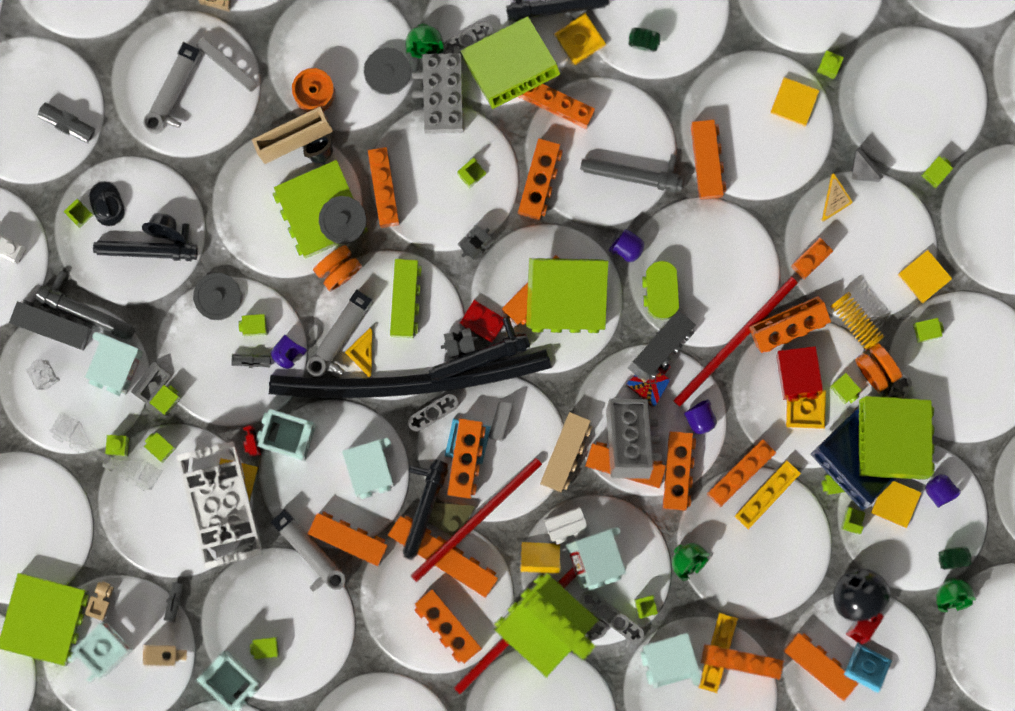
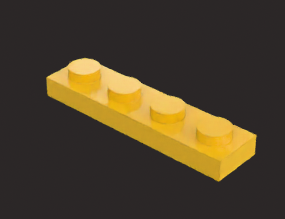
M786 460L734 517L749 530L801 473Z
M719 613L710 645L730 649L738 618ZM704 664L698 688L717 693L724 668Z

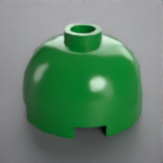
M428 24L417 25L406 37V53L409 52L411 57L423 58V54L435 52L440 54L444 50L442 35L438 29Z
M696 543L680 544L675 548V554L672 557L673 571L682 581L689 580L688 575L694 571L697 574L704 568L709 561L706 557L710 556V554L701 545Z
M954 577L946 579L945 583L937 589L936 603L938 610L941 612H948V609L952 608L960 611L972 606L973 601H976L972 587L966 581L956 580Z

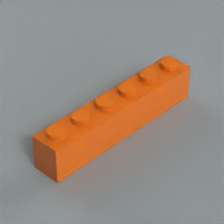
M407 515L404 518L400 516L388 536L405 545L413 519ZM426 529L418 555L425 560L432 556L446 542L440 536L437 538L431 536L432 531ZM456 546L435 565L485 598L498 579L495 577L497 574L495 571L488 567L484 570L479 566L481 562L473 557L467 559L462 556L464 552Z

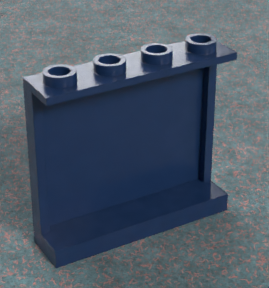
M859 408L810 453L862 511L868 508L896 479L890 477L859 476Z

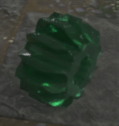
M639 27L631 29L628 38L630 47L649 52L658 50V46H660V34L658 32Z
M967 547L945 549L938 553V561L943 570L968 567L972 564V556Z

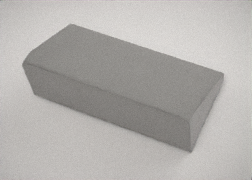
M153 362L133 387L131 393L147 405H150L149 402L162 386L166 384L172 374L156 362Z
M501 401L498 403L489 433L490 439L503 441L513 407L512 403Z

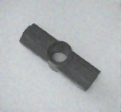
M46 102L41 105L38 111V118L54 125L56 129L67 135L71 134L86 143H89L94 136L95 128L78 120L76 116L67 111H61Z

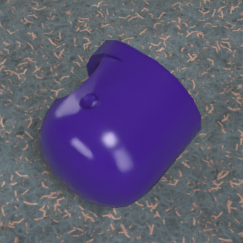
M625 229L611 245L609 252L612 254L616 253L623 257L625 261L631 263L638 260L642 255L645 244L639 236Z
M284 334L273 347L271 356L279 366L289 369L295 365L293 362L295 357L300 353L305 355L308 350L296 344Z
M708 399L699 402L684 412L691 430L696 434L708 433L717 424V419L711 408V402Z
M945 474L934 476L925 486L927 495L938 508L956 499L961 494V490Z

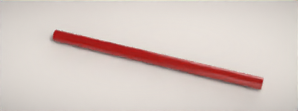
M790 277L683 389L673 402L681 407L751 333L749 327L763 321L798 282L793 277Z
M535 458L414 571L410 575L411 578L417 583L526 481L542 463Z
M572 567L558 581L564 589L576 577L574 568ZM502 638L454 689L461 695L510 644Z

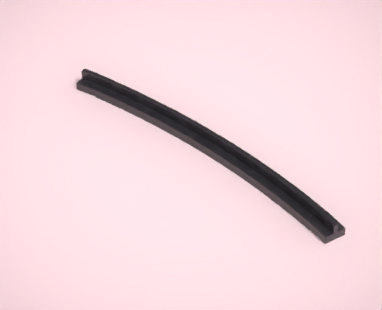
M542 350L508 360L481 365L440 381H432L430 373L354 379L271 375L269 394L311 398L408 396L500 382L552 367L547 350Z

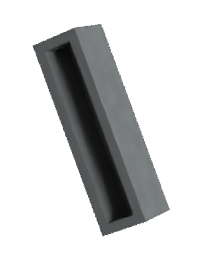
M23 300V303L17 301L9 321L10 324L84 351L92 330L87 327L88 323L77 320L75 323L70 321V317L59 313L56 316L51 314L52 310L41 307V309H37L32 302Z
M678 310L634 359L628 369L644 383L649 378L653 380L660 372L657 369L661 365L665 367L671 360L669 355L672 352L676 354L683 346L680 343L684 339L688 341L694 334L692 329L696 324Z

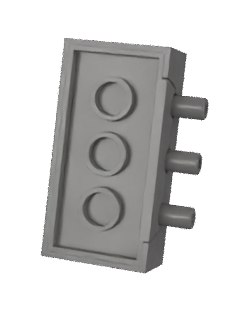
M423 54V71L412 72V79H423V90H413L412 97L424 98V109H413V117L424 116L425 134L463 133L461 54Z
M609 399L606 417L611 478L649 479L653 470V461H661V453H652L651 444L660 443V437L650 435V427H658L659 421L658 419H649L648 399Z

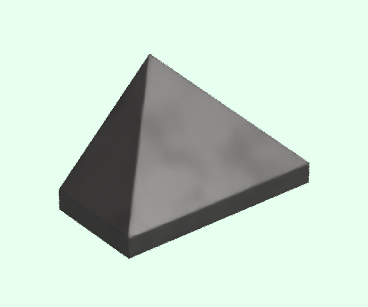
M858 148L854 152L852 179L872 182L882 180L884 176L864 152Z

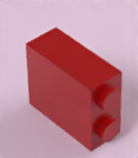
M816 346L778 351L776 358L783 400L795 402L800 400V398L816 399L821 396L823 388Z

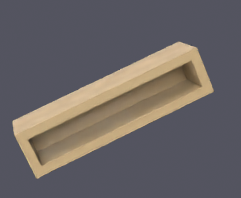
M318 107L252 139V142L260 159L264 164H267L333 132V129L322 108Z
M569 412L540 482L541 485L560 493L563 489L567 490L571 481L568 479L570 471L574 473L578 463L575 461L577 453L581 455L585 446L582 443L584 436L588 437L593 427L589 425L590 420Z

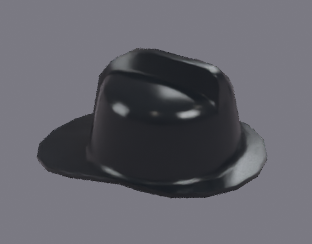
M329 133L304 145V156L314 163L325 165L326 160L333 154L331 134Z
M99 182L94 185L90 190L89 199L97 221L105 226H115L120 223L125 213L119 191L116 186L109 182Z
M155 213L149 222L142 225V230L150 236L172 242H185V238L176 231L177 223L170 215Z

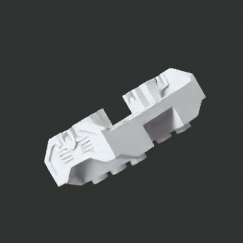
M235 441L177 455L205 569L263 554ZM227 449L235 459L233 462L188 473L189 459L191 458L197 459L217 454L218 451ZM253 536L255 538L252 551L233 553L222 556L217 560L213 558L207 549Z

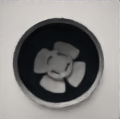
M855 569L847 572L838 580L833 592V602L836 611L843 618L850 621H865L877 616L886 608L890 600V588L885 579L869 569Z

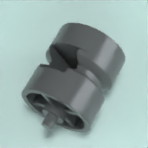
M475 225L469 231V236H464L458 243V246L463 250L461 256L464 258L467 255L476 261L483 254L482 249H487L494 242L488 234L490 229L486 228L484 230Z
M470 328L459 330L458 334L455 332L445 333V343L441 345V349L448 351L449 358L460 356L461 352L469 354L475 351L474 343L478 341V337L471 335Z

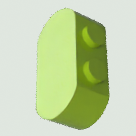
M658 261L651 264L645 276L642 277V287L646 288L643 304L644 307H647L648 313L653 318L667 320L672 318L679 309L677 269L666 261Z

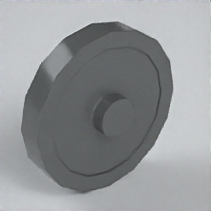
M385 47L377 49L369 55L364 64L363 73L366 83L373 91L381 95H393L406 87L410 80L411 68L409 60L402 52L395 48Z
M338 196L332 198L323 205L319 213V225L322 233L327 239L336 244H348L356 241L362 236L366 228L367 217L365 210L358 201L351 197Z
M211 273L198 281L194 289L193 301L196 309L204 317L211 320H224L231 317L238 310L241 303V291L232 277L223 273Z

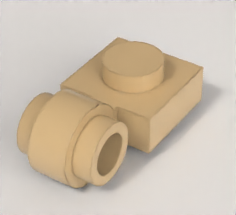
M98 582L95 589L98 598L90 597L84 615L104 621L110 602L104 599L106 597L110 598L113 593L114 587L111 584Z

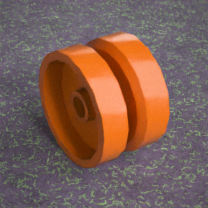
M308 68L301 71L295 77L292 84V94L297 106L308 113L318 107L326 111L335 99V88L330 76L325 71L317 68ZM314 88L317 91L315 93H311L310 90Z
M346 245L330 253L313 269L318 278L326 277L323 284L329 292L349 281L362 268V265L356 258L348 260L352 252Z
M877 343L869 349L870 356L863 353L855 359V362L870 385L880 393L888 387V381L894 383L902 377V374L889 353Z

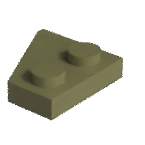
M435 503L429 523L453 536L466 524L475 507Z

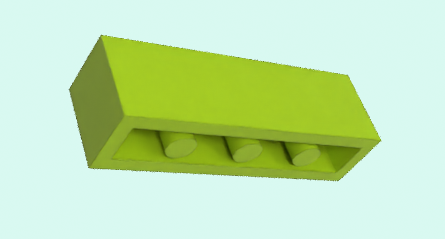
M395 259L390 337L414 338V334L418 333V322H415V315H419V303H416V296H420L421 285L417 284V277H421L422 265H418V260Z
M537 591L524 604V607L582 660L596 647Z

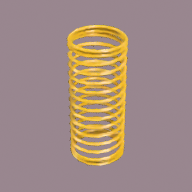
M847 292L830 307L834 309V312L839 310L836 315L842 313L839 318L845 316L842 322L847 320L844 325L850 323L847 328L852 327L850 332L858 328L852 335L860 332L855 339L863 335L858 342L865 339L861 345L868 342L863 347L867 351L883 339L885 335L881 334L882 331L876 333L879 328L874 329L876 325L871 326L873 321L866 324L871 318L863 321L868 314L863 317L861 316L865 311L858 314L862 308L856 310L860 304L853 307L857 301L851 303L854 298L848 300L852 294Z

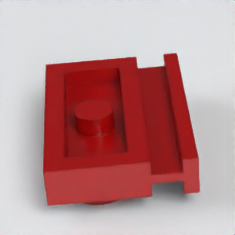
M473 300L459 323L465 328H470V331L490 343L494 342L504 325L502 316Z
M252 426L244 427V431L248 433V436H245L246 441H243L246 453L248 452L253 457L261 455L260 447H258V442H256L257 436L253 435L255 428Z

